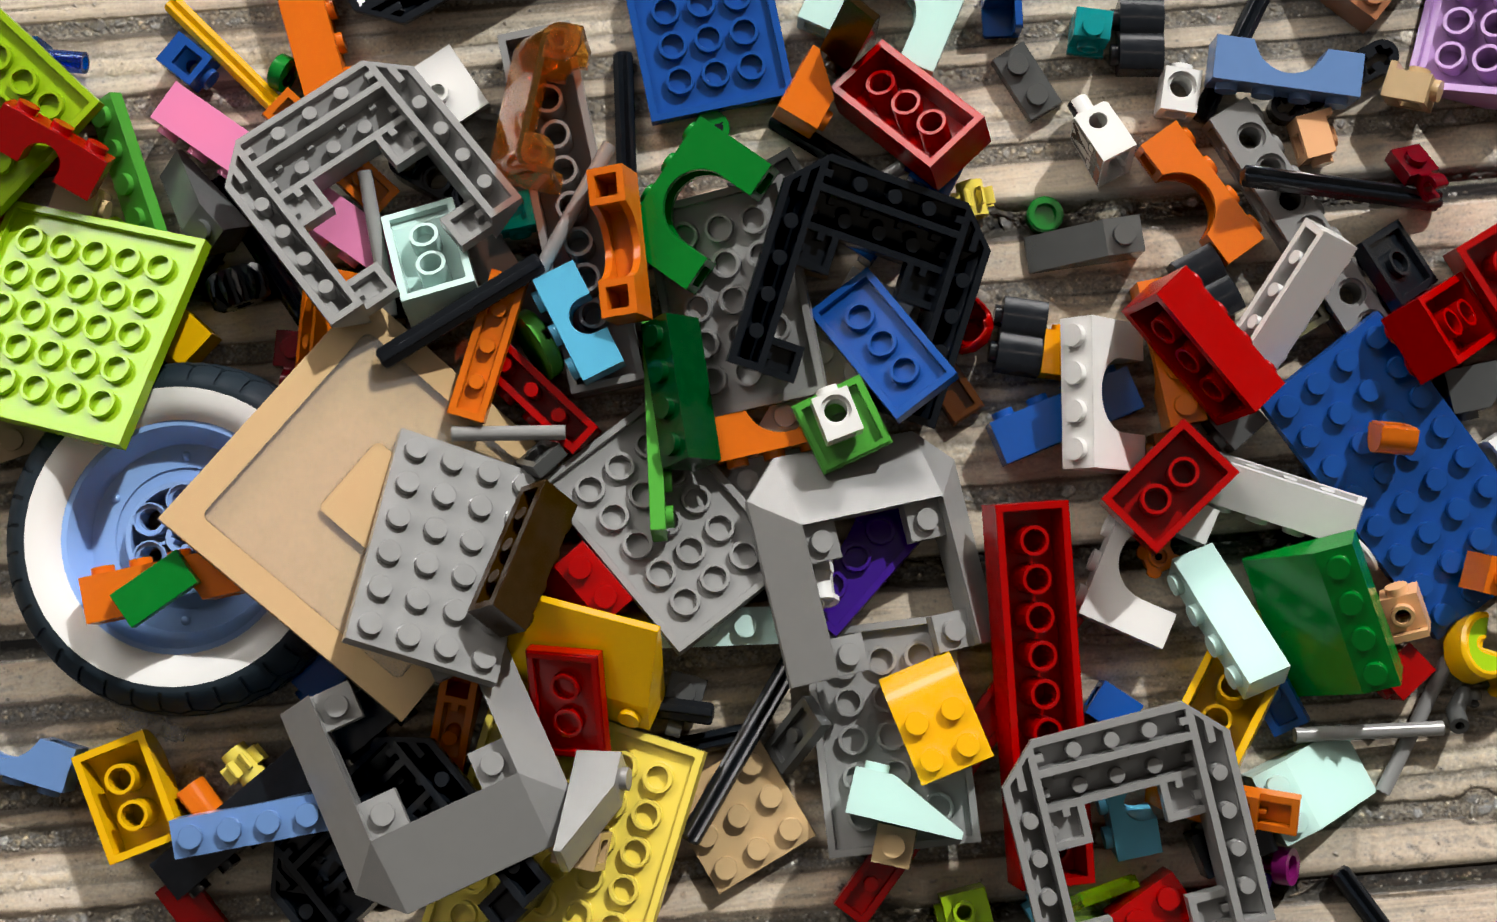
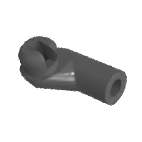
M1462 685L1455 690L1445 708L1452 732L1462 734L1468 731L1470 724L1466 715L1467 706L1477 708L1480 705L1478 700H1482V693L1478 688Z

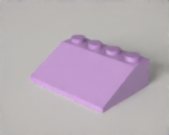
M1425 0L1409 66L1429 69L1437 80H1443L1444 90L1441 98L1485 109L1497 110V0Z

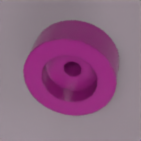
M1278 846L1279 850L1275 851L1272 857H1262L1264 871L1271 872L1275 884L1295 885L1300 870V859L1296 848Z

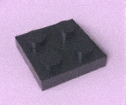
M1399 219L1356 245L1358 249L1354 256L1359 267L1365 271L1375 286L1379 298L1386 303L1391 312L1438 281Z

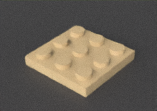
M759 740L699 845L690 843L718 893L721 894L816 836V833L762 742ZM722 759L702 771L689 816Z

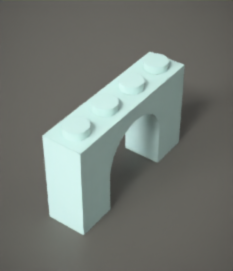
M805 0L798 14L797 28L825 39L845 0ZM905 0L913 15V27L901 54L932 77L965 0Z

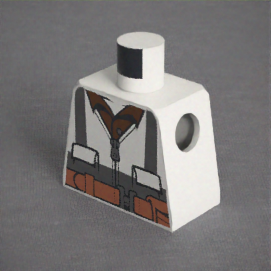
M1086 94L1072 99L1067 105L1074 117L1070 137L1097 188L1130 172L1137 144L1110 104L1103 101L1093 106Z

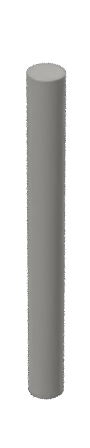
M603 141L588 169L607 166L616 147ZM586 173L539 256L540 261L545 267V273L549 271L589 199Z
M361 170L357 172L373 263L377 261L392 280L372 170ZM395 299L382 307L392 317L398 316Z
M1440 656L1435 666L1436 671L1431 674L1408 722L1427 721L1450 674L1444 656ZM1418 737L1400 738L1376 786L1377 791L1390 796Z
M1443 721L1294 727L1292 729V738L1295 743L1444 736L1445 724Z

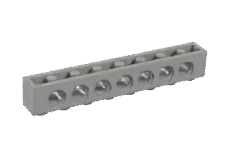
M1245 97L1210 118L1201 128L1282 254L1306 217L1342 236L1337 228L1329 225L1324 217V207L1317 197L1248 188L1240 185L1239 172L1245 165H1267L1270 168L1300 171L1297 166L1289 163L1284 155L1283 143L1275 134L1271 135L1264 124V114L1255 103L1251 104L1249 99ZM1245 134L1250 136L1254 142V148L1244 147L1240 143L1239 135ZM1280 195L1287 196L1292 200L1293 210H1286L1280 205ZM1351 258L1349 265L1342 271L1327 298L1322 302L1332 318L1326 323L1336 339H1339L1357 325L1361 318H1366L1372 312L1379 311L1383 318L1388 315L1384 310L1385 303L1379 298L1377 291L1370 288L1364 279L1365 272L1359 267L1355 258ZM1340 288H1346L1352 293V304H1347L1341 300L1339 295Z

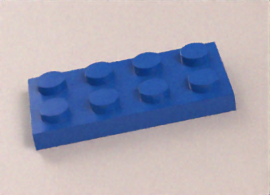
M868 267L812 308L815 323L855 372L860 374L864 383L898 424L959 379L958 373Z

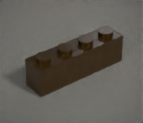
M547 479L521 487L467 611L500 638L524 632L532 624L534 610L540 596L547 588L546 581L553 565L560 556L559 550L564 537L572 527V518L578 505Z

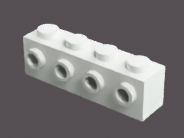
M1307 217L1236 324L1240 330H1243L1251 337L1255 348L1277 370L1286 360L1289 351L1301 333L1305 331L1309 321L1321 303L1327 298L1334 283L1342 271L1349 265L1352 256L1358 249L1338 233Z
M1219 452L1240 473L1209 502L1210 507L1220 510L1222 513H1231V510L1245 514V519L1255 524L1267 525L1270 522L1282 526L1283 532L1296 537H1304L1307 534L1316 538H1322L1352 529L1357 530L1367 500L1366 497Z

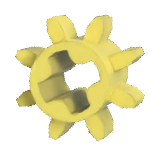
M980 178L969 179L955 184L956 193H951V197L969 203L976 220L989 216L988 208L993 207L994 203H996L992 186L983 187V182Z
M242 741L223 755L221 759L226 764V767L220 771V774L230 786L240 782L244 787L266 768L262 762L269 756L258 743L249 747L245 741Z

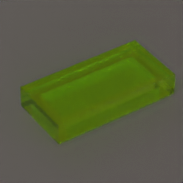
M1131 873L1071 896L1073 913L1075 914L1113 900L1139 888L1140 885L1135 874L1132 875Z

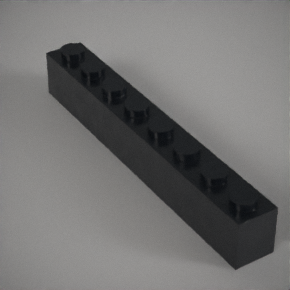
M362 689L359 690L356 695L366 717L332 732L346 768L348 769L358 760L356 756L365 748H370L381 736H388L386 731L394 724L398 723L400 726H403L416 716L418 711L415 707L422 702L421 699L406 718L400 722ZM294 747L289 748L217 809L246 806L312 792ZM261 844L250 845V847L254 850ZM171 846L149 865L177 900L186 898L189 895L192 899H195L212 885L208 879L220 870L222 874H225L241 861L238 854L248 846L177 860L174 858L173 846Z

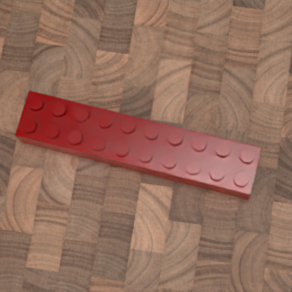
M1069 500L981 505L1001 787L1030 739L1084 726ZM1002 793L1008 883L1021 891H1027ZM1087 803L1085 808L1092 833L1090 803ZM1093 842L1058 851L1067 886L1096 883Z

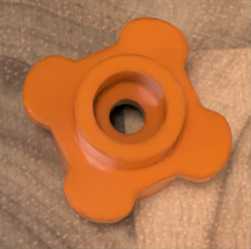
M1171 540L1158 552L1162 556L1161 560H1156L1155 555L1152 556L1142 545L1137 548L1136 555L1141 559L1142 564L1147 569L1146 574L1150 578H1159L1162 572L1170 568L1172 559L1179 556L1172 551L1170 547Z

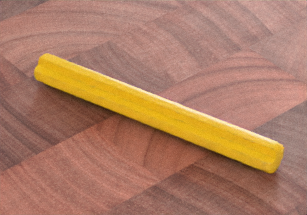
M170 0L166 3L164 8L168 14L265 109L276 100L279 94L269 87L183 0Z

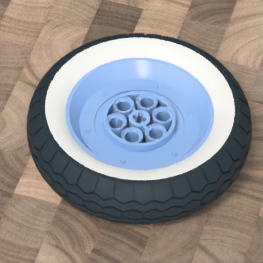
M192 362L162 364L126 451L45 432L36 444L17 481L9 510L6 538L8 571L16 602L36 641L61 670L84 688L110 702L139 712L178 717L204 716L234 710L272 694L301 674L320 655L246 593L217 600H202L195 588H192L136 628H131L126 619L101 625L86 624L78 580L81 577L91 576L90 569L99 566L115 565V570L130 567L129 560L149 557L150 552L155 548L160 550L162 559L167 556V552L191 548L162 523L157 529L152 530L149 526L150 515L157 510L162 514L272 394L278 385L252 373L218 364ZM191 548V553H192V554H193V553H197L196 551H194V550Z

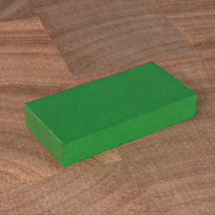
M174 550L113 592L110 597L131 628H136L200 584L201 581L180 550Z

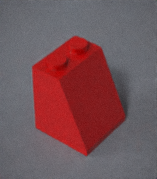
M584 541L580 542L552 567L546 581L547 588L542 594L543 596L620 616L635 604L633 602L634 598Z

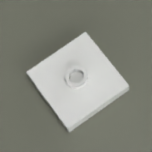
M450 44L414 67L462 125L490 107L489 102Z

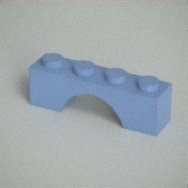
M1217 34L1209 44L1204 87L1215 88L1214 92L1222 95H1234L1237 92L1251 93L1252 98L1259 100L1281 97L1288 98V102L1291 104L1306 105L1311 101L1324 103L1325 108L1331 107L1333 110H1343L1347 106H1351L1361 96L1365 54L1328 49L1318 58L1313 68L1299 73H1287L1273 68L1262 58L1255 39Z
M56 737L39 739L28 752L20 756H11L0 751V775H3L1 781L14 786H24L26 782L38 786L37 792L40 794L60 797L61 793L75 791L78 782L71 757L88 751L89 747Z
M312 792L246 806L179 816L169 821L175 860L328 831Z

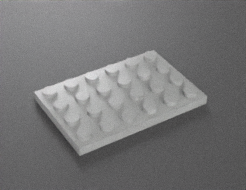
M783 174L777 175L759 202L736 186L675 201L673 221L678 234L687 244L716 263V266L696 295L687 291L653 267L662 314L667 312L699 318L714 417L812 397L816 395L815 391L828 386L805 272L803 268L797 266L774 336L775 338L805 347L794 384L747 370L726 361L781 183L785 177Z
M644 403L542 480L547 479L578 505L572 518L571 528L582 541L587 543L634 598L633 602L654 625L661 626V635L680 657L766 588L745 505L746 500L715 464L698 471L672 469L673 492H666L667 506L673 505L675 528H668V541L653 542L650 531L646 411Z
M401 428L397 433L341 642L493 688L498 682L508 636L500 638L467 611L521 487L538 482L544 477L541 479L532 477L523 468Z
M929 616L847 626L838 637L861 632L870 670L809 684L810 696H814L832 724L816 744L829 859L872 854L878 823L900 826L845 812L855 766L865 767L866 760L889 765V774L898 776L964 831L962 840L918 830L914 849L982 842L972 766L922 786L878 680L936 656L926 618ZM957 650L949 651L959 672Z

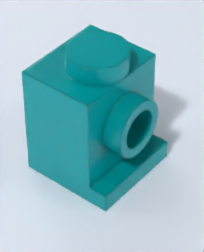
M1077 6L1070 20L1066 55L1102 60L1104 49L1111 37L1114 11Z
M529 189L517 191L521 195L522 203L524 204L518 207L500 234H502L504 239L510 237L512 240H521L530 237L533 232H538Z

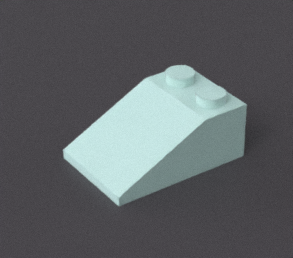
M453 197L381 217L397 288L400 292V300L411 328L479 287L469 251L467 250L463 253L441 226L440 219L456 209Z
M1350 740L1303 742L1241 774L1247 786L1302 795L1297 836L1272 832L1275 842L1287 847L1323 829L1377 792Z
M866 760L865 767L855 766L846 813L962 840L964 831L898 776L889 774V765Z

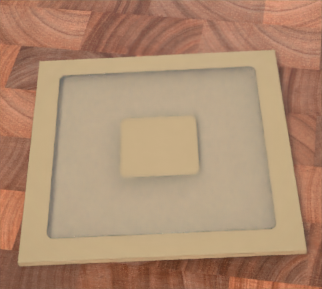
M381 308L369 316L371 323L331 328L157 520L402 722L435 682L430 669L341 642L397 433L401 428H405L517 466L515 462L531 449L536 442L534 440L452 441V426H516V424L493 404H491L485 425L448 414L447 410L459 374L427 346L391 368L386 369L379 361L375 351L407 331V329L386 310Z

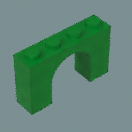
M702 116L696 122H692L687 126L682 135L683 142L675 153H671L666 157L661 166L662 173L654 184L652 183L645 188L640 197L647 262L695 295L716 266V263L687 244L675 228L673 208L681 190L698 178L713 176L730 182L759 202L780 172L772 164Z

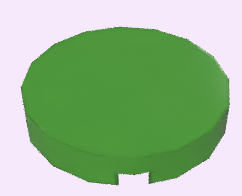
M524 309L519 314L514 333L533 366L547 379H553L563 371L562 355L555 341L552 338L548 339L543 333L546 330L544 323L535 313Z

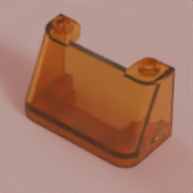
M567 22L553 23L521 40L514 49L490 154L492 162L512 186L559 196L561 194L564 177L563 174L553 169L556 150L552 141L547 136L536 133L547 81L566 85L567 77L573 71L578 69L588 71L591 50L584 26Z

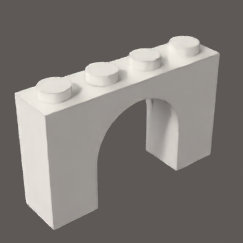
M1096 315L1060 319L1063 470L1127 474L1145 456V435L1123 433L1113 427L1103 406L1102 382L1109 364L1115 365L1144 361L1143 337L1131 322Z
M1206 505L1174 537L1197 547L1206 545L1220 510ZM1109 514L1100 532V535L1105 537L1100 550L1094 549L1086 565V569L1090 571L1085 585L1079 583L1075 591L1077 615L1154 649H1163L1177 614L1138 598L1125 586L1119 571V557L1124 544L1132 535Z

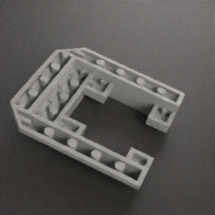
M361 60L235 141L224 187L332 328L371 323L369 316L399 297L400 292L377 261L346 281L308 233L336 214L334 207L322 193L330 186L381 153L384 154L398 173L428 155L465 201V203L440 219L443 229L463 253L491 234L496 239L523 202L521 195L414 66Z
M913 431L890 435L893 441L892 444L825 476L812 451L773 458L745 502L790 689L870 670L861 632L830 639L812 565L838 560L843 557L834 521L898 508L907 544L936 538L954 611L926 618L935 655L991 642L987 586L955 461Z
M507 645L505 646L497 684L493 688L479 684L502 738L467 754L482 789L412 822L396 788H392L362 803L332 735L333 731L366 717L351 681H344L314 696L308 695L280 714L355 895L405 914H410L553 847L569 784ZM430 669L437 684L454 677Z
M1177 701L1033 738L1028 741L1001 789L1034 922H1076L1058 851L1094 842L1085 804L1157 786L1166 821L1173 822L1200 815L1217 886L1183 894L1190 922H1269L1276 920L1232 736L1228 728L1185 702ZM1107 914L1080 922H1113V918Z

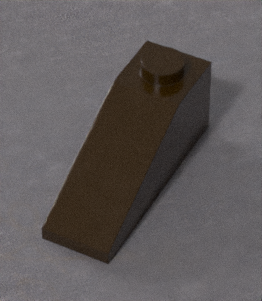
M861 0L844 1L820 48L826 72L835 79L845 74L875 46L880 15Z

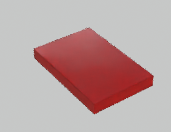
M530 644L525 650L530 699L555 755L575 757L577 750L611 751L603 650Z

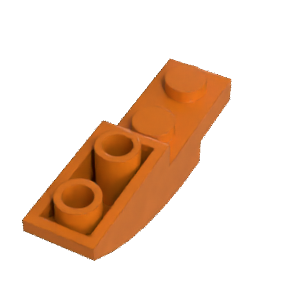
M1243 785L1255 833L1256 830L1297 836L1301 794ZM1157 786L1146 788L1144 802L1162 809ZM1200 815L1187 818L1202 823Z

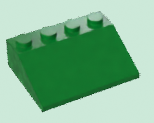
M1355 529L1242 559L1264 624L1291 665L1287 676L1298 696L1366 694L1401 686L1403 666Z

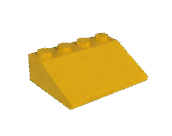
M541 595L533 613L534 619L532 624L524 632L509 635L507 647L529 696L525 650L530 644L603 650L608 719L620 722L629 728L638 727L650 731L665 697L661 626Z

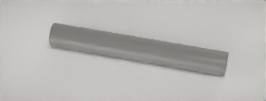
M566 425L452 426L451 440H566Z

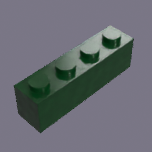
M665 312L641 325L662 468L698 471L721 461L699 318Z

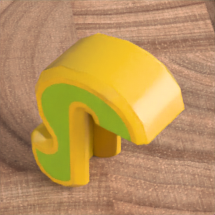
M1474 612L1454 622L1447 631L1443 641L1444 660L1451 674L1461 682L1476 684L1487 680L1490 683V687L1487 689L1488 693L1497 698V652L1483 648V642L1487 634L1489 614L1488 612Z

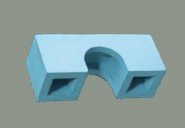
M573 260L532 280L537 290L532 292L531 296L540 313L548 311L554 323L548 326V329L557 347L564 344L571 357L564 361L574 380L581 377L587 386L627 366L607 327L592 334L581 333L573 327V316L576 310L583 304L593 300Z
M1128 793L1095 801L1099 815H1104L1106 826L1100 827L1103 845L1106 850H1112L1118 862L1163 852L1158 820L1148 803L1137 805L1124 804Z

